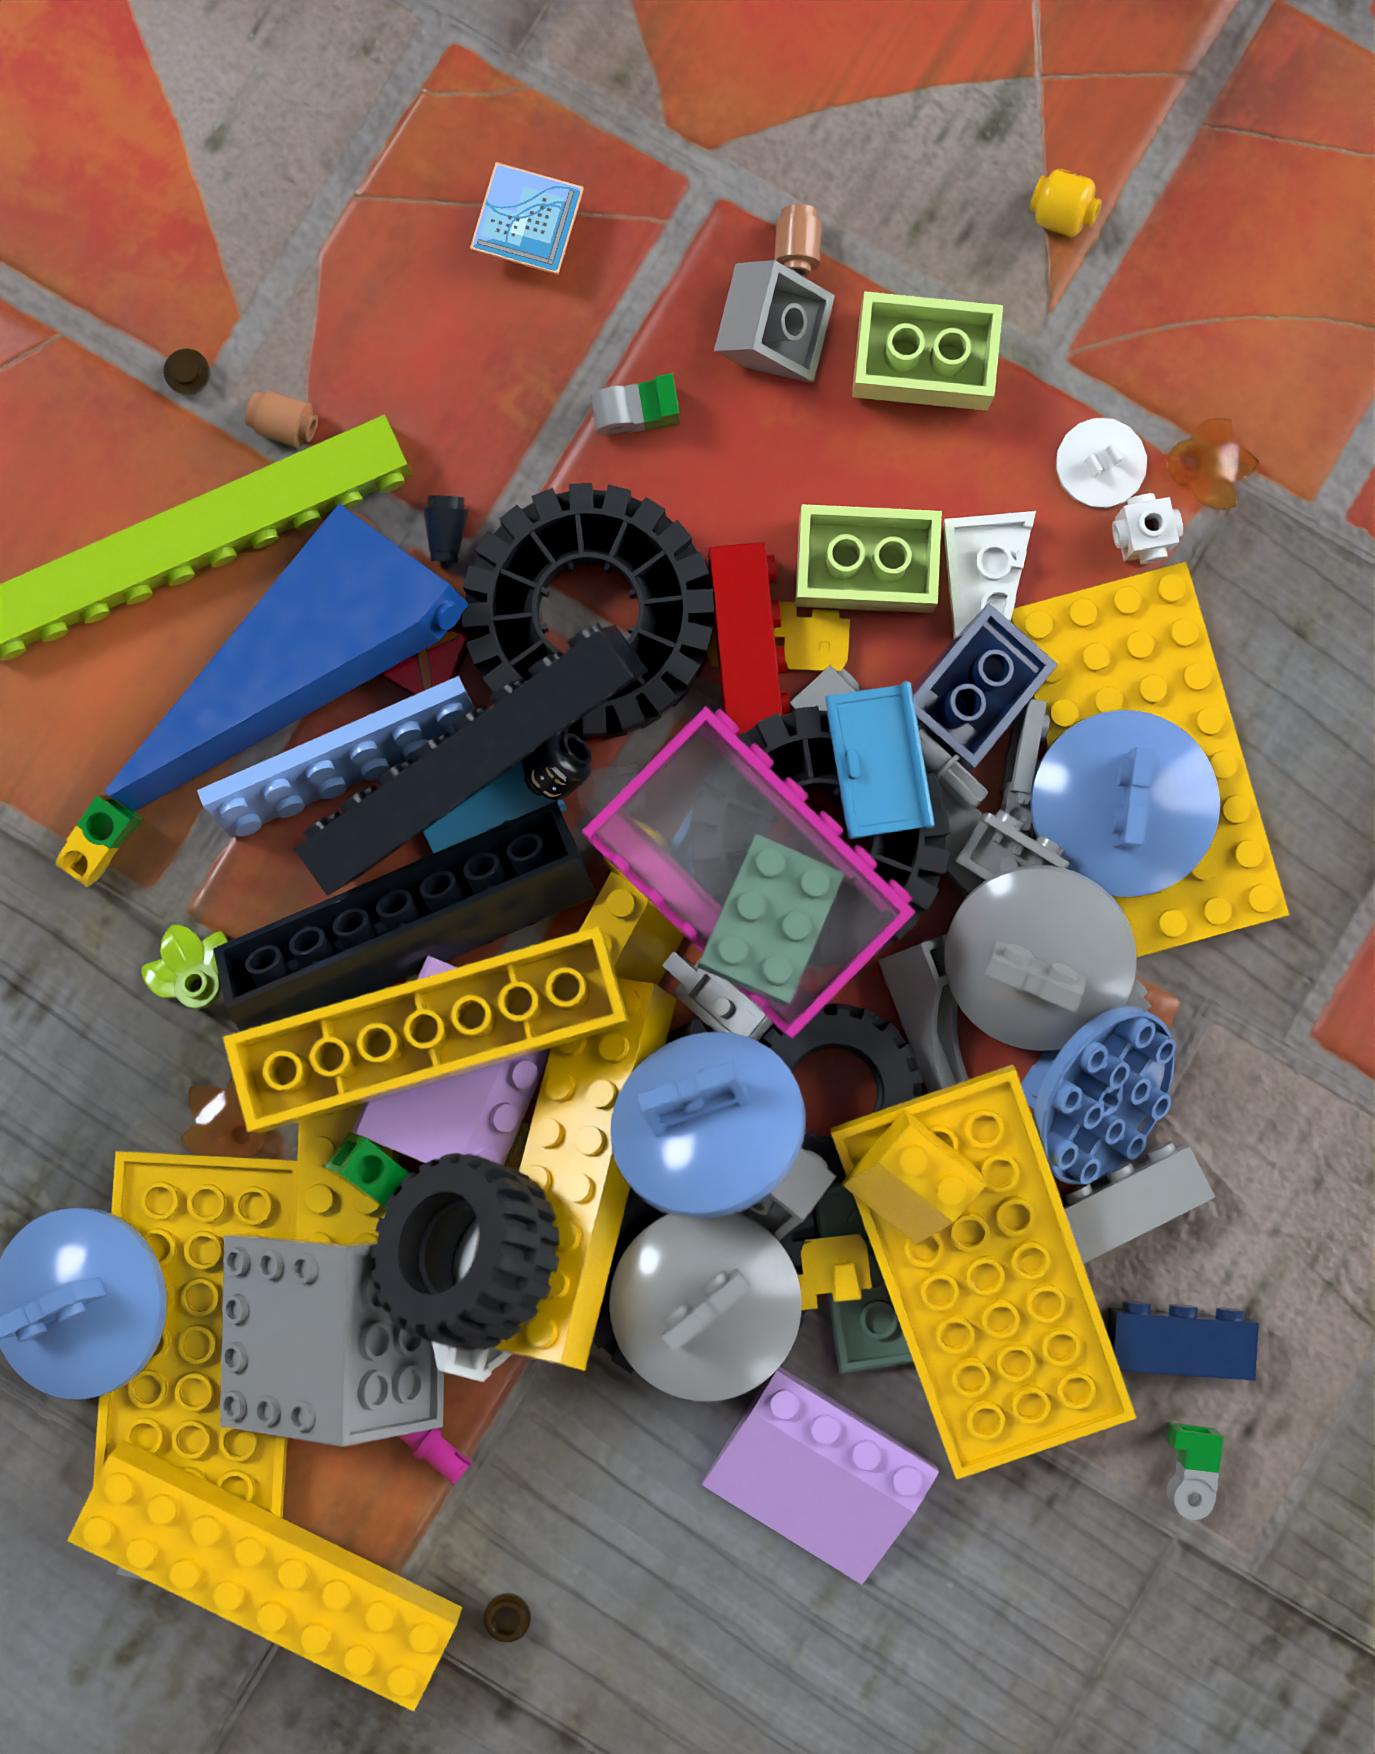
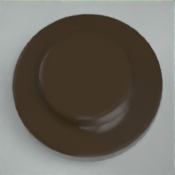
M177 350L165 362L164 378L169 387L179 394H196L203 390L209 382L210 366L205 357L196 350Z
M499 1594L488 1603L485 1609V1628L491 1637L500 1642H514L525 1635L530 1626V1608L526 1601L516 1594Z

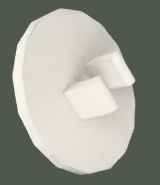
M1094 418L1079 423L1065 435L1057 451L1056 472L1061 486L1073 500L1088 507L1107 509L1126 502L1139 490L1146 476L1147 455L1142 440L1129 426L1115 419Z

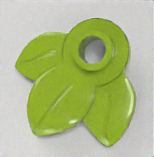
M171 925L161 941L160 953L162 959L149 962L141 968L145 984L160 998H177L190 1009H204L212 1005L218 999L221 991L213 948L227 943L226 936L222 931H219L201 941L189 928L182 925ZM197 978H202L201 988L196 992H191L190 987Z

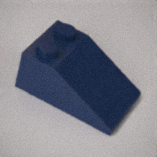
M988 603L912 685L918 730L920 731L924 728L952 757L957 754L960 757L957 762L967 771L974 769L1058 664L995 607Z

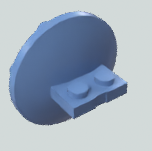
M1117 710L1088 717L1069 728L1049 747L1037 768L1031 790L1030 807L1036 837L1038 838L1039 835H1042L1064 849L1060 857L1069 862L1066 869L1091 879L1112 897L1125 898L1148 895L1170 887L1183 879L1198 865L1208 851L1217 829L1220 797L1217 779L1207 756L1195 740L1183 729L1162 717L1150 713Z
M1122 1006L1113 1008L1085 1024L1062 1049L1044 1051L1037 1063L1032 1065L1021 1086L1028 1106L1034 1109L1032 1118L1052 1176L1065 1183L1086 1185L1105 1176L1110 1171L1119 1167L1128 1158L1135 1159L1143 1152L1146 1146L1147 1135L1156 1121L1167 1114L1171 1106V1097L1168 1093L1173 1078L1176 1042L1172 1039L1168 1028L1160 1018L1139 1007ZM1148 1115L1149 1118L1141 1132H1138L1137 1129L1140 1123Z
M726 1032L693 1034L659 1048L641 1062L630 1074L617 1097L612 1113L610 1128L612 1150L616 1163L626 1181L650 1205L666 1213L684 1218L708 1219L722 1217L741 1211L760 1201L777 1187L788 1174L803 1142L805 1108L802 1094L790 1069L776 1053L762 1043L742 1035Z
M79 1207L61 1209L40 1216L25 1226L12 1239L0 1258V1349L8 1363L20 1377L34 1388L54 1397L75 1400L88 1399L110 1393L124 1386L135 1378L149 1362L162 1336L166 1318L167 1291L159 1262L153 1250L133 1226L112 1213L99 1209Z

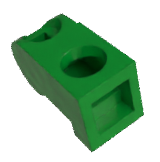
M352 1132L346 1135L324 1166L335 1176L344 1180L362 1195L369 1197L386 1211H388V1207L385 1205L393 1193L398 1194L403 1188L400 1183L409 1175L406 1170L367 1138Z

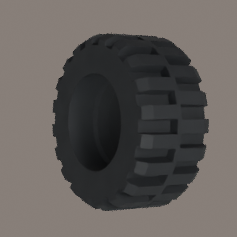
M841 1003L825 1004L793 1038H788L774 1024L759 1040L760 1043L771 1049L783 1060L791 1073L794 1072L797 1065L805 1057L821 1049L839 1048L857 1055L869 1067L876 1083V1102L872 1113L922 1096L921 1083L924 1082L922 1071L917 1066L914 1058L916 1054L909 1043L905 1042L899 1034L900 1031L890 1022H886L877 1016L878 1014L865 1008L862 1009L850 1004ZM805 1128L801 1148L804 1151L808 1150L816 1153L826 1162L827 1169L836 1176L833 1182H843L847 1176L833 1137L817 1135Z
M459 1153L446 1154L440 1157V1160L434 1158L420 1166L419 1174L414 1172L409 1174L400 1183L403 1187L398 1194L393 1193L385 1206L388 1207V1211L384 1219L379 1218L375 1229L379 1233L377 1244H372L371 1259L376 1262V1269L371 1271L373 1284L376 1289L381 1290L377 1297L384 1311L389 1313L391 1321L399 1329L408 1331L409 1335L460 1350L474 1351L477 1348L486 1350L496 1347L501 1343V1340L508 1341L521 1331L520 1324L522 1322L528 1324L539 1312L536 1306L540 1299H547L552 1288L548 1284L551 1272H557L559 1258L554 1256L555 1246L560 1245L558 1228L552 1226V1222L556 1220L551 1203L545 1201V1192L537 1183L530 1181L527 1175L469 1153L465 1155ZM477 1218L479 1235L474 1259L465 1275L454 1285L452 1279V1260L456 1245L465 1229Z

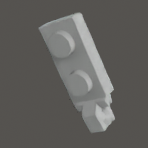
M1030 699L1012 722L1000 792L1003 793L1001 811L1023 823L1024 825L1021 828L1023 831L1029 830L1032 823L1030 807L1031 788L1037 768L1041 762L1037 760L1040 742H1043L1047 736L1050 723L1049 715L1045 714L1047 702Z
M673 951L662 966L681 982L675 990L678 994L677 998L713 1031L738 1034L759 1041L773 1022L733 983L697 968L700 959L694 965L687 958L681 957Z

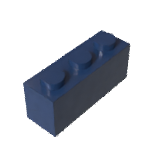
M1122 1301V1308H1109L1107 1334L1120 1371L1256 1381L1259 1323L1246 1318L1245 1310L1217 1307L1216 1315L1198 1314L1197 1306L1169 1304V1312L1151 1311V1303L1141 1301Z

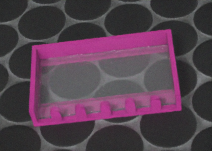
M705 707L582 830V835L702 953L705 950L755 834H759L845 873L790 1004L787 1007L735 985L788 1038H793L915 913L908 905L912 897L893 879L886 884L873 871L878 865L864 849L856 845L852 850L838 837L843 832L841 827L824 811L817 816L804 803L808 795L797 783L789 777L782 782L769 769L774 764L771 758L754 743L748 748L735 735L739 730L738 726L723 711L718 709L713 714Z

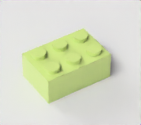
M864 291L860 309L852 397L988 411L995 396L1003 305Z
M802 504L799 515L795 606L933 613L938 604L942 511Z

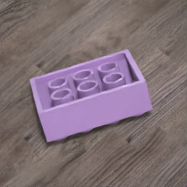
M427 956L418 979L457 967ZM551 1048L365 1102L352 1132L424 1163L434 1158L440 1160V1157L446 1154L459 1153L465 1155L469 1153L504 1165L545 1069Z
M779 1366L760 1386L703 1480L702 1486L862 1585L912 1518L939 1474V1470L931 1459Z

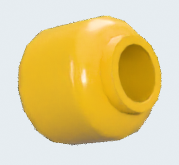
M1056 169L1048 177L1044 175L1040 177L1031 199L1030 211L1035 213V220L1038 226L1068 237H1074L1081 232L1084 225L1090 227L1094 225L1102 200L1094 198L1096 188L1092 179L1064 169Z

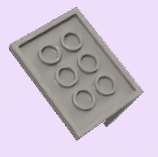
M242 1234L225 1235L221 1353V1427L337 1446H347L443 1427L444 1372L439 1371L437 1368L432 1341L409 1335L408 1331L399 1329L391 1321L389 1313L384 1311L377 1297L381 1290L375 1288L371 1272L376 1269V1262L371 1259L372 1244H377V1242L336 1244Z

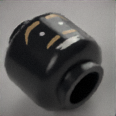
M562 732L556 737L545 740L538 749L523 760L522 767L527 787L538 796L555 801L565 799L590 777L591 751L587 744L573 733Z

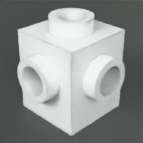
M1153 493L1138 495L1128 499V505L1120 510L1115 516V521L1112 523L1114 542L1118 549L1121 548L1124 562L1140 559L1141 564H1147L1168 558L1167 553L1179 543L1178 537L1183 535V523L1179 510L1172 509L1170 497L1156 499ZM1152 520L1154 531L1148 530L1144 521Z

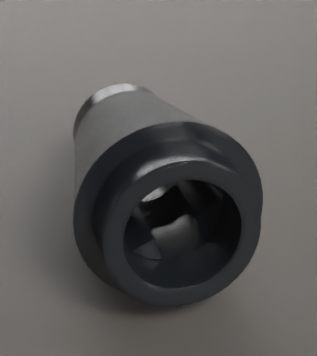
M428 496V506L423 507L430 561L458 562V553L469 509H464V497Z

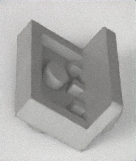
M1001 810L998 811L996 816L990 813L982 815L954 862L985 881L1003 871L1022 866L1047 865L1066 869L1069 865L1067 860L1060 857L1064 851L1062 847L1042 835H1039L1036 841L1020 832L1024 824Z

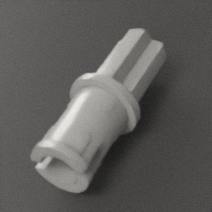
M924 728L921 729L919 735L926 771L929 774L934 772L937 781L967 810L976 808L987 796V789L957 762L960 758L957 754L952 757Z

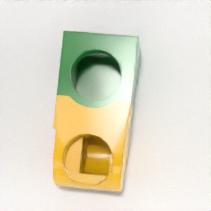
M109 795L95 796L67 838V843L57 857L56 866L84 886H91L104 873L111 859L128 835L134 834L144 818Z

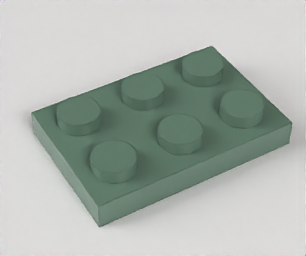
M755 834L697 968L787 1007L792 1000L845 873L759 834Z

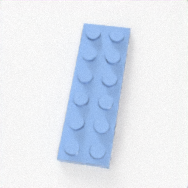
M459 676L203 787L197 790L203 807L231 838L251 835L257 832L262 827V824L278 817L287 818L300 813L306 805L319 799H331L340 796L347 790V787L363 780H376L399 763L402 764L409 759H412L414 762L417 761L418 758L414 751L436 736L439 738L446 732H449L450 735L456 733L452 724L475 709Z

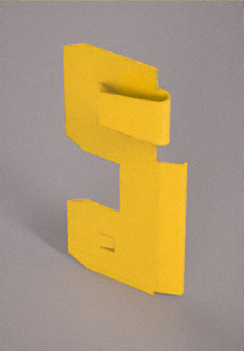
M779 602L781 628H774V637H785L784 652L788 668L793 670L824 671L830 665L836 671L844 668L848 661L850 619H840L839 610L813 609L811 618L796 617L797 606H795V602ZM713 621L712 641L709 644L708 657L713 667H719Z
M860 1234L805 1240L811 1242L804 1244L802 1247L803 1274L797 1275L801 1289V1310L818 1308L816 1294L832 1293L834 1302L860 1300L861 1289L872 1288L867 1245Z

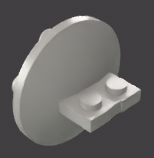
M1029 865L1006 870L992 876L966 897L951 922L945 943L944 963L947 981L957 1004L979 1029L989 1036L1014 1047L1027 1050L1050 1051L1062 1049L1076 1032L1093 1018L1108 1010L1122 1007L1126 1004L1134 984L1137 953L1134 934L1125 913L1114 898L1100 885L1077 872L1065 868Z
M739 1212L708 1219L684 1218L667 1214L643 1229L625 1250L612 1280L609 1308L611 1324L617 1343L627 1361L641 1377L661 1391L682 1399L718 1401L733 1398L752 1390L767 1380L779 1368L796 1339L801 1319L802 1299L798 1276L788 1253L774 1235L757 1221Z

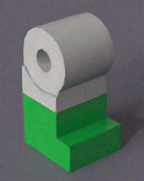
M673 373L655 376V380L603 388L591 394L596 432L599 434L633 433L680 425Z
M1168 1422L1166 1441L1173 1449L1178 1450L1175 1474L1167 1485V1497L1171 1505L1184 1518L1201 1520L1211 1513L1215 1504L1224 1436L1215 1428Z

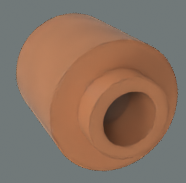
M805 204L788 205L782 209L781 216L776 221L774 260L803 277L810 275V271L820 266L822 222L818 218L816 208Z
M268 390L265 393L256 391L252 395L247 406L245 423L248 427L254 428L255 433L299 448L304 441L310 442L317 429L318 417L313 414L312 404Z

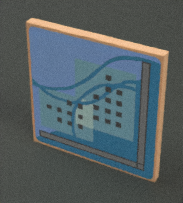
M496 162L470 251L559 275L584 187Z

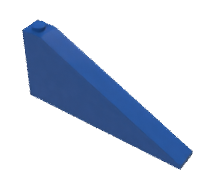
M338 504L111 781L104 792L132 811L142 808L440 641L445 633L456 625L469 603L449 583L344 506Z

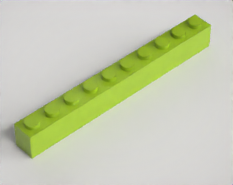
M385 414L1 583L0 660L6 661L22 655L26 652L25 646L40 639L43 642L59 639L69 632L67 627L83 620L85 623L102 620L111 614L110 608L126 602L128 605H133L145 601L153 595V589L168 583L169 586L183 584L195 577L194 571L211 564L213 568L226 565L237 558V552L253 546L254 549L267 547L279 539L278 534L293 527L296 530L310 528L321 521L320 515L334 510L338 504L350 510L363 502V496L377 490L380 493H387L401 487L405 483L404 478L411 476L412 472Z

